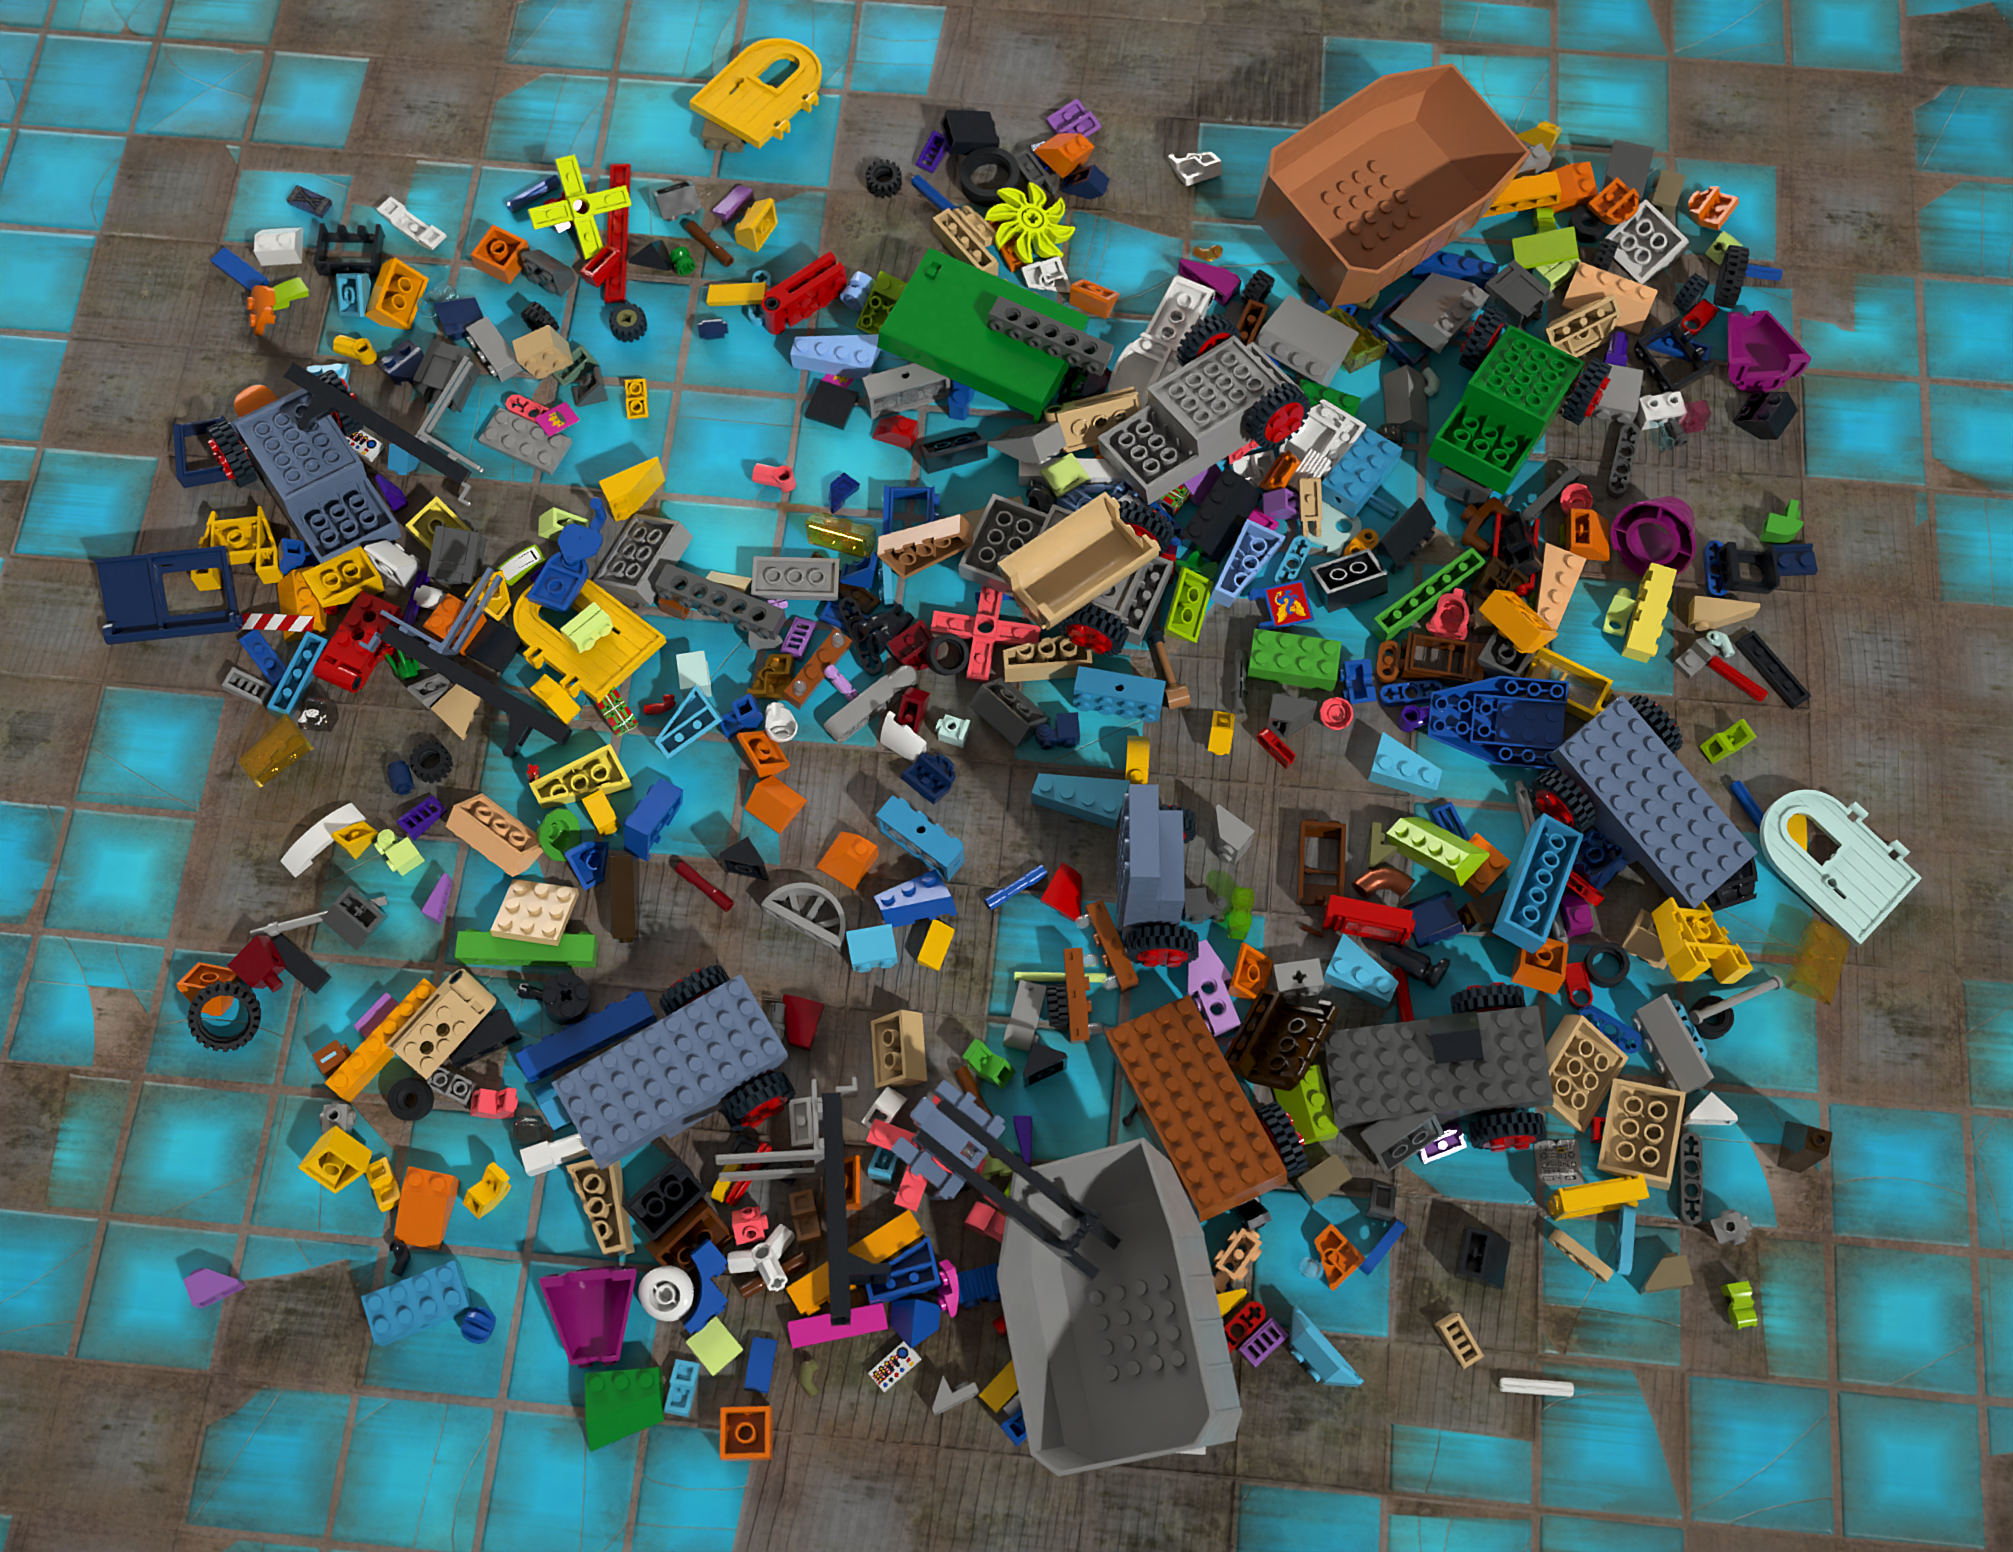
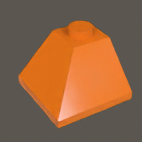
M841 831L818 864L817 869L855 891L879 856L878 847L860 835Z
M198 962L177 983V988L192 1003L198 992L202 988L205 989L207 985L211 983L214 985L217 981L225 983L226 980L236 984V982H240L241 978L229 968ZM223 995L214 997L205 1003L201 1012L211 1016H222L232 1005L234 997Z

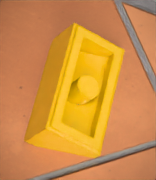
M936 919L933 920L917 958L918 964L939 971L955 929Z

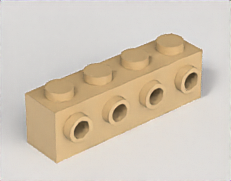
M949 208L932 218L933 233L958 260L998 276L999 264L996 258L987 251L984 245L977 240L972 232L967 229L958 216Z

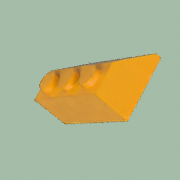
M395 257L383 263L364 316L382 326L410 330L429 278Z
M314 566L291 570L277 584L281 614L313 616L312 633L318 636L328 634L325 607L322 608L301 573ZM283 631L284 641L286 643L303 639L306 632Z
M1495 589L1478 609L1484 614L1482 616L1483 619L1491 625L1494 624L1499 629L1498 633L1506 639L1509 638L1514 643L1513 647L1520 653H1534L1558 635L1551 626L1513 591Z

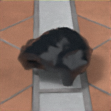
M1033 478L1029 480L1026 497L1029 499L1028 507L1048 514L1053 504L1058 506L1057 498H1055L1052 490L1043 486L1042 483L1037 482Z

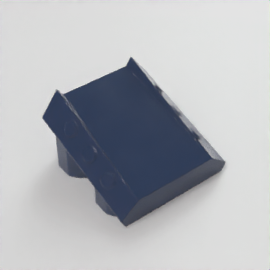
M475 296L433 303L446 335L455 341L464 338L467 327L484 318Z
M1592 828L1582 838L1573 867L1595 889L1601 890L1618 873L1624 871L1628 861L1623 857V851L1620 846L1609 844L1604 834Z
M1448 890L1402 907L1403 909L1413 911L1412 919L1416 921L1412 935L1417 948L1431 946L1434 942L1440 940H1451L1456 934L1464 932L1452 899V894Z

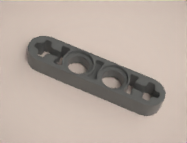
M1633 424L1624 425L1618 435L1606 486V492L1612 498H1621L1628 487L1640 434L1638 427ZM1627 432L1631 433L1629 442H1626ZM1622 448L1628 449L1630 455L1623 456L1619 450ZM1615 467H1624L1626 469V473H1618ZM1617 480L1620 481L1619 491L1615 490L1614 487Z
M1572 466L1522 513L1526 525L1529 526L1535 518L1537 519L1561 496L1562 490L1567 485L1575 483L1582 472L1575 466Z
M1687 1132L1679 1138L1677 1144L1678 1215L1683 1224L1694 1226L1703 1218L1702 1141L1696 1133ZM1690 1138V1141L1695 1143V1145L1691 1148V1155L1684 1156V1154L1689 1153V1145L1684 1142ZM1685 1161H1692L1696 1165L1695 1173H1688L1685 1170ZM1686 1184H1691L1696 1188L1697 1193L1695 1197H1690L1685 1193L1684 1188ZM1685 1201L1697 1202V1204L1694 1203L1693 1205H1691L1692 1213L1696 1214V1216L1692 1218V1220H1690L1689 1215L1685 1214V1212L1690 1210V1203L1685 1204Z

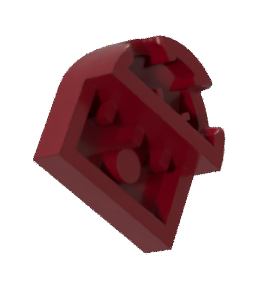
M921 619L898 634L892 641L885 644L900 666L910 665L915 671H920L929 667L925 656L926 648L935 637H933ZM939 646L937 647L936 653H935V655H936V660H937V655H938V648H939Z

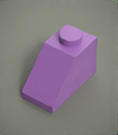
M1286 488L1263 493L1262 508L1265 515L1274 519L1300 520L1298 494Z
M204 1268L192 1271L189 1277L183 1279L192 1306L199 1309L246 1288L245 1283Z

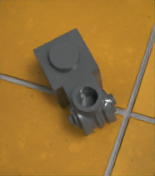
M1206 888L1185 889L1184 922L1201 924L1207 921V919H1212L1214 923L1226 921L1230 908L1227 898L1217 897L1214 904L1207 901Z

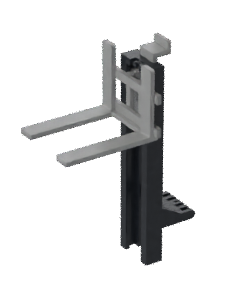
M464 356L416 436L411 435L292 362L284 377L314 395L313 400L297 424L299 430L309 433L317 421L339 410L464 486L465 489L458 498V501L468 507L472 505L465 500L472 489V486L466 483L472 471L461 464L465 462L481 473H484L485 470L431 437V433L474 365L467 356ZM435 444L449 452L448 456L434 449Z
M852 1077V1086H836V1092L822 1093V1103H817L816 1079H811L813 1150L715 1155L716 1165L814 1160L815 1167L721 1172L718 1173L719 1182L825 1176L831 1326L851 1325L850 1285L888 1283L890 1281L891 1265L888 1263L873 1264L848 1252L841 1098L857 1097V1078Z

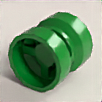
M678 247L670 253V260L675 265L679 275L685 276L695 270L696 264L690 258V252L686 247Z

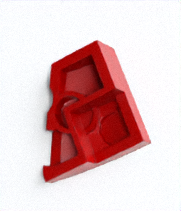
M1062 862L1041 898V903L1061 912V916L1078 925L1081 921L1082 876L1075 869Z

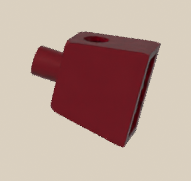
M256 935L227 964L230 970L252 988L264 989L268 986L272 992H276L284 985L278 975L285 969V963L269 936Z

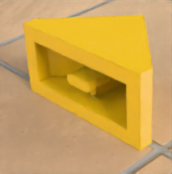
M362 820L333 832L331 838L341 849L356 860L377 838L379 833Z

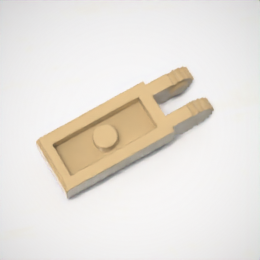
M963 206L961 211L959 208L952 210L984 247L995 244L997 232L970 206Z
M1321 477L1298 478L1302 536L1308 538V521H1315V537H1321V520H1323Z

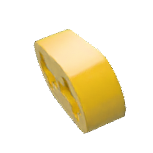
M726 1164L722 1172H739L742 1164ZM718 1178L711 1193V1198L723 1202L735 1181L719 1182Z

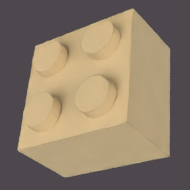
M546 325L512 341L517 362L536 379L545 378L551 373L563 370L567 366L574 364L569 343L550 325Z

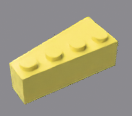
M1655 563L1650 564L1639 585L1636 603L1633 608L1621 656L1647 663L1651 656L1655 657L1658 650L1656 640L1660 638L1663 630L1661 623L1668 610L1666 606L1672 594L1676 569Z
M611 744L529 783L542 809L581 801L583 798L601 789L605 795L632 789L631 782Z

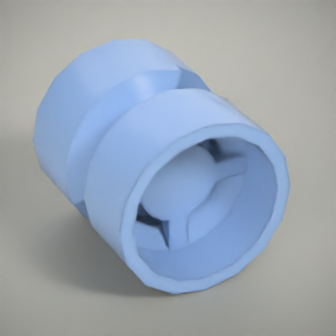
M856 272L849 281V285L844 288L840 295L842 302L852 310L862 311L875 281L863 272Z

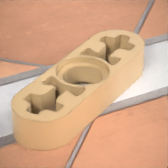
M1555 1229L1548 1238V1241L1555 1248L1600 1282L1607 1283L1613 1275V1271L1609 1266L1563 1231Z

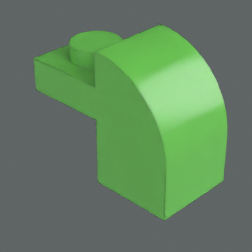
M1790 499L1784 509L1783 516L1769 513L1763 523L1760 541L1782 545L1789 543L1795 538L1804 524V521L1798 520L1801 510H1798L1799 501Z
M976 1038L962 1056L968 1063L967 1067L971 1071L1002 1090L1016 1072L1006 1059L993 1054L982 1041Z

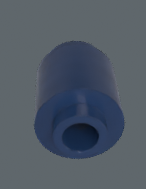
M722 317L703 319V322H698L700 339L705 338V340L725 338V334H728L727 321H723Z
M395 761L388 765L387 774L392 792L398 793V795L410 793L414 788V782L406 762Z

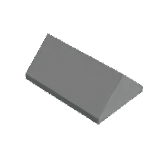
M1409 365L1383 375L1386 424H1389L1386 427L1389 426L1390 432H1428L1424 375Z

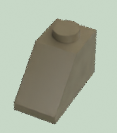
M1677 1252L1664 1254L1663 1259L1656 1262L1640 1287V1295L1688 1288L1693 1285L1687 1255L1678 1256Z

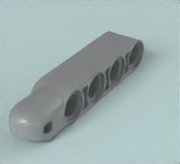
M902 665L891 674L883 676L830 717L824 724L826 731L832 735L838 744L846 741L896 702L909 687L915 685L917 680L915 669L910 665Z

